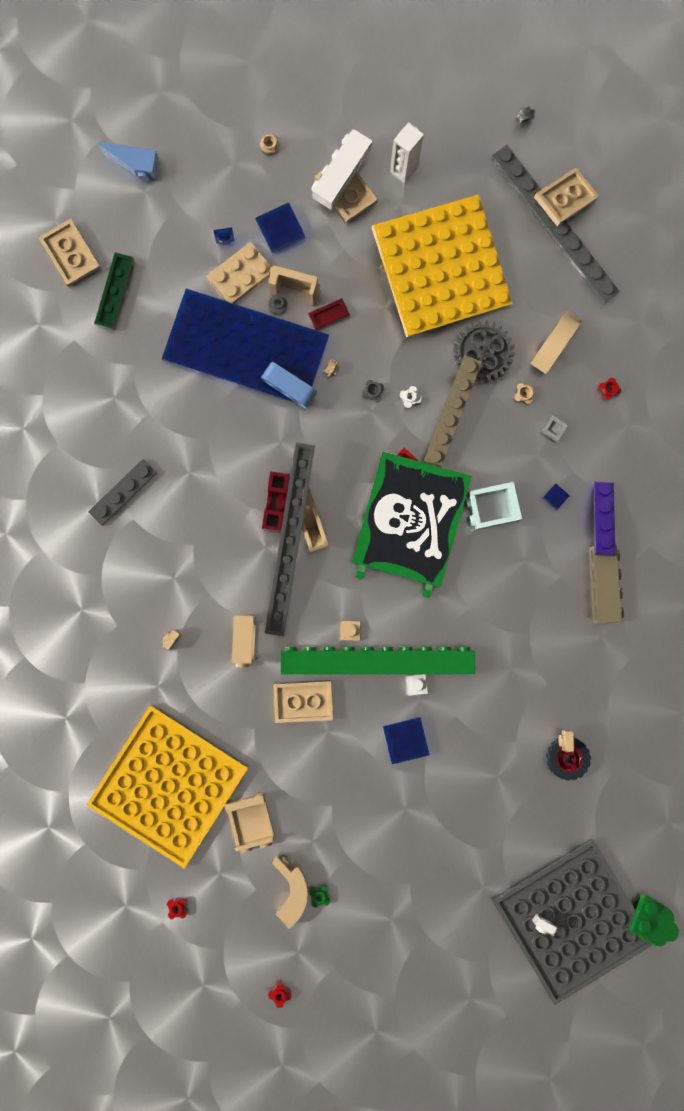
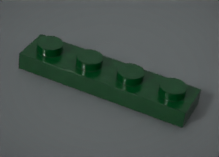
M114 253L95 318V326L114 330L134 262L133 257Z

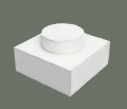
M426 674L406 676L408 696L428 693Z
M538 914L532 920L538 931L545 935L547 932L554 935L557 928L552 922Z

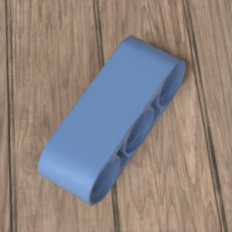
M274 362L270 363L261 376L265 383L304 408L309 406L317 394V391Z

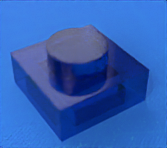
M232 227L213 230L216 244L227 245L231 241H235Z
M555 483L542 498L555 510H558L570 495Z

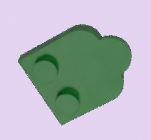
M641 895L629 932L653 946H664L667 941H675L679 936V929L674 923L673 912L649 896Z

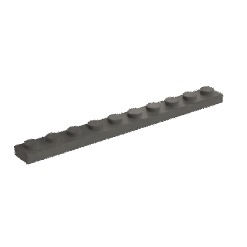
M505 145L494 153L491 159L600 301L605 304L620 292L569 224L564 221L556 226L534 198L536 193L542 189L509 146Z
M295 442L265 634L284 636L315 445Z

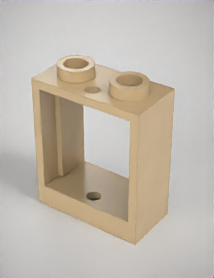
M234 615L232 663H236V667H249V664L254 663L255 616Z

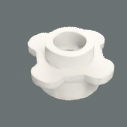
M415 386L400 392V398L403 399L406 408H411L412 405L420 403L422 400Z

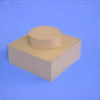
M341 621V640L360 641V621Z
M177 630L168 631L163 638L164 643L162 646L167 650H171L182 634Z
M562 730V735H559V746L565 752H574L573 731Z

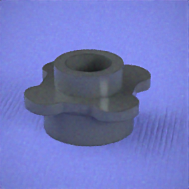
M368 380L363 396L379 401L381 391L384 390L383 384Z

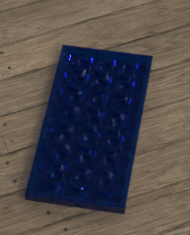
M186 288L162 356V361L297 404L265 383L261 376L270 363L274 362L313 387L329 334Z

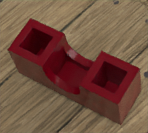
M270 471L266 509H264L262 522L263 531L281 533L290 479L289 474Z

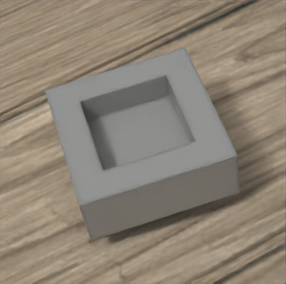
M552 415L541 433L558 442L568 425Z

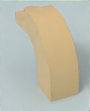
M566 311L530 364L546 374L582 320L575 314Z
M278 854L273 859L272 864L289 882L291 893L287 901L277 909L276 915L290 929L304 912L307 903L308 884L299 864L297 863L291 868L292 864L285 856L281 857Z

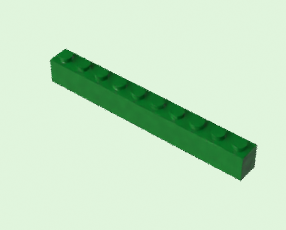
M285 647V651H281V674H475V651H470V647H459V651H451V647H439V651H432V647H420V651H412V647H401V651H393V647H382V651H374V647H362V651H355V647H343V651H335V647H324V651H316V647H304V651H297V647Z

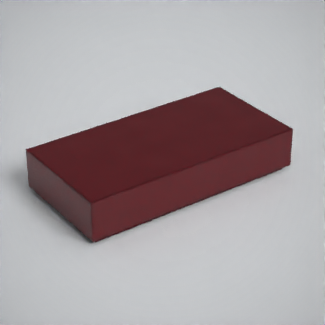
M341 298L308 313V316L317 332L350 317V314Z

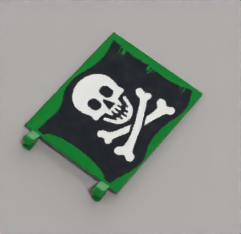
M382 452L352 563L359 564L356 578L363 579L366 567L426 583L423 596L430 598L433 585L437 587L442 585L472 476Z

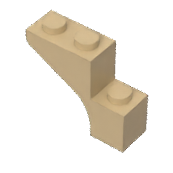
M308 487L302 529L309 551L312 552L328 547V543L310 487Z

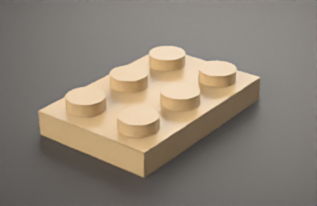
M577 168L557 179L534 196L556 226L596 201L599 197Z
M322 171L315 175L316 180H320ZM356 172L334 206L346 223H348L376 204L378 199L360 174Z
M71 219L38 237L68 287L100 269L99 264Z
M250 241L209 273L207 279L231 307L268 278L272 267Z
M331 681L273 684L275 723L333 720Z

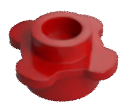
M609 378L607 382L599 384V389L604 393L606 400L621 393V388H619L615 378Z
M170 899L167 902L169 919H174L175 917L185 918L187 916L185 899Z
M279 983L273 991L269 992L268 998L276 1003L277 1008H282L284 1003L292 998V994L287 991L283 984Z

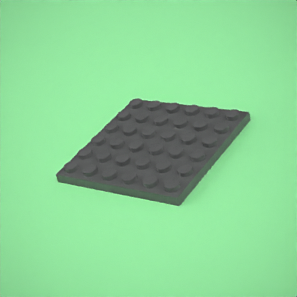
M594 840L588 841L493 899L554 1005L652 946L629 932L636 910ZM536 914L556 926L557 929L554 935L548 932L545 935L536 929V925L532 921Z

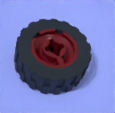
M557 738L547 749L546 763L549 766V770L555 776L567 781H574L577 778L583 777L591 765L589 749L586 748L583 742L573 738L574 752H565L559 746V738ZM566 755H570L572 757L570 762L565 761Z

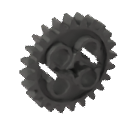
M486 320L484 325L478 321L476 327L471 323L470 330L464 327L463 331L465 334L461 332L458 334L460 339H456L454 342L458 346L453 348V351L458 352L453 356L454 359H459L455 364L456 366H459L463 356H467L469 353L474 354L476 359L479 360L486 342L485 337L487 333L489 335L497 334L489 342L482 360V364L486 360H491L494 366L487 367L485 364L482 365L481 371H478L476 376L479 377L480 383L483 378L490 382L491 376L495 380L498 379V374L503 376L505 374L504 370L508 371L510 368L508 364L513 363V360L509 357L515 355V352L510 351L515 347V345L509 344L512 337L506 338L508 331L502 333L503 326H500L498 329L495 328L496 322L489 326L488 320ZM480 336L484 341L476 343L473 337ZM491 343H498L500 349H493Z

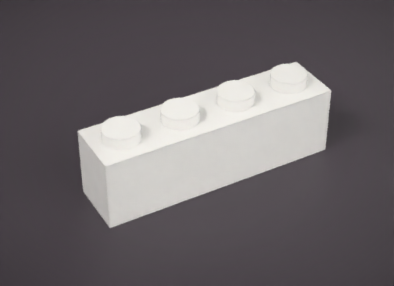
M409 122L393 141L390 172L404 183L419 165L424 136L418 126L411 125Z
M354 129L350 134L347 133L342 140L343 145L340 149L335 150L330 165H325L321 173L322 177L319 181L316 180L311 188L312 198L331 210L372 149V140Z

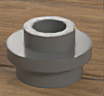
M525 107L520 109V113L517 114L520 122H525L535 118V109Z
M277 294L270 298L269 308L272 312L280 314L287 309L288 302L283 295ZM281 301L282 304L280 306H276L275 302Z

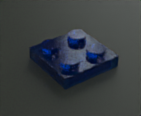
M289 202L255 218L271 253L305 238V234Z
M421 717L383 726L392 764L430 755Z

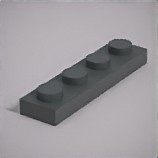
M142 459L88 512L103 526L157 472Z

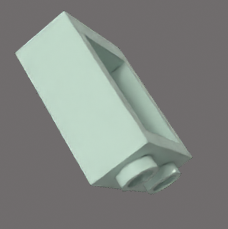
M514 482L472 490L467 493L465 503L466 507L470 508L471 515H469L471 527L474 526L475 530L522 520ZM505 490L510 517L481 523L475 496Z

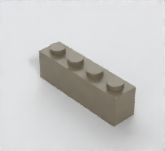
M615 545L616 554L614 556L595 555L594 546L590 547L594 624L622 622V618H624V609L620 603V599L623 598L622 588H619V580H621L622 574L621 569H618L620 551L617 549V545Z

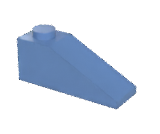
M100 142L102 152L141 180H155L159 159L155 150Z

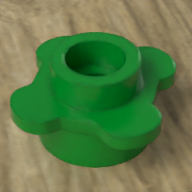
M326 886L310 889L311 905L314 908H317L319 905L327 906L330 904V898H328L327 894L328 888Z

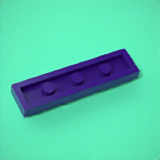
M594 482L595 555L614 556L616 554L614 483Z

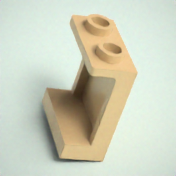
M273 265L268 281L270 295H277L280 286L309 293V302L312 306L315 301L319 300L321 284H318V277Z
M264 793L230 801L225 804V810L229 816L236 844V851L241 850V853L252 851V847L260 845V848H265L272 845L271 842H274L275 836Z

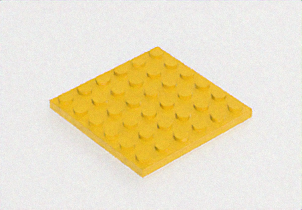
M479 194L372 226L406 337L513 304Z
M150 705L86 805L185 869L249 767Z

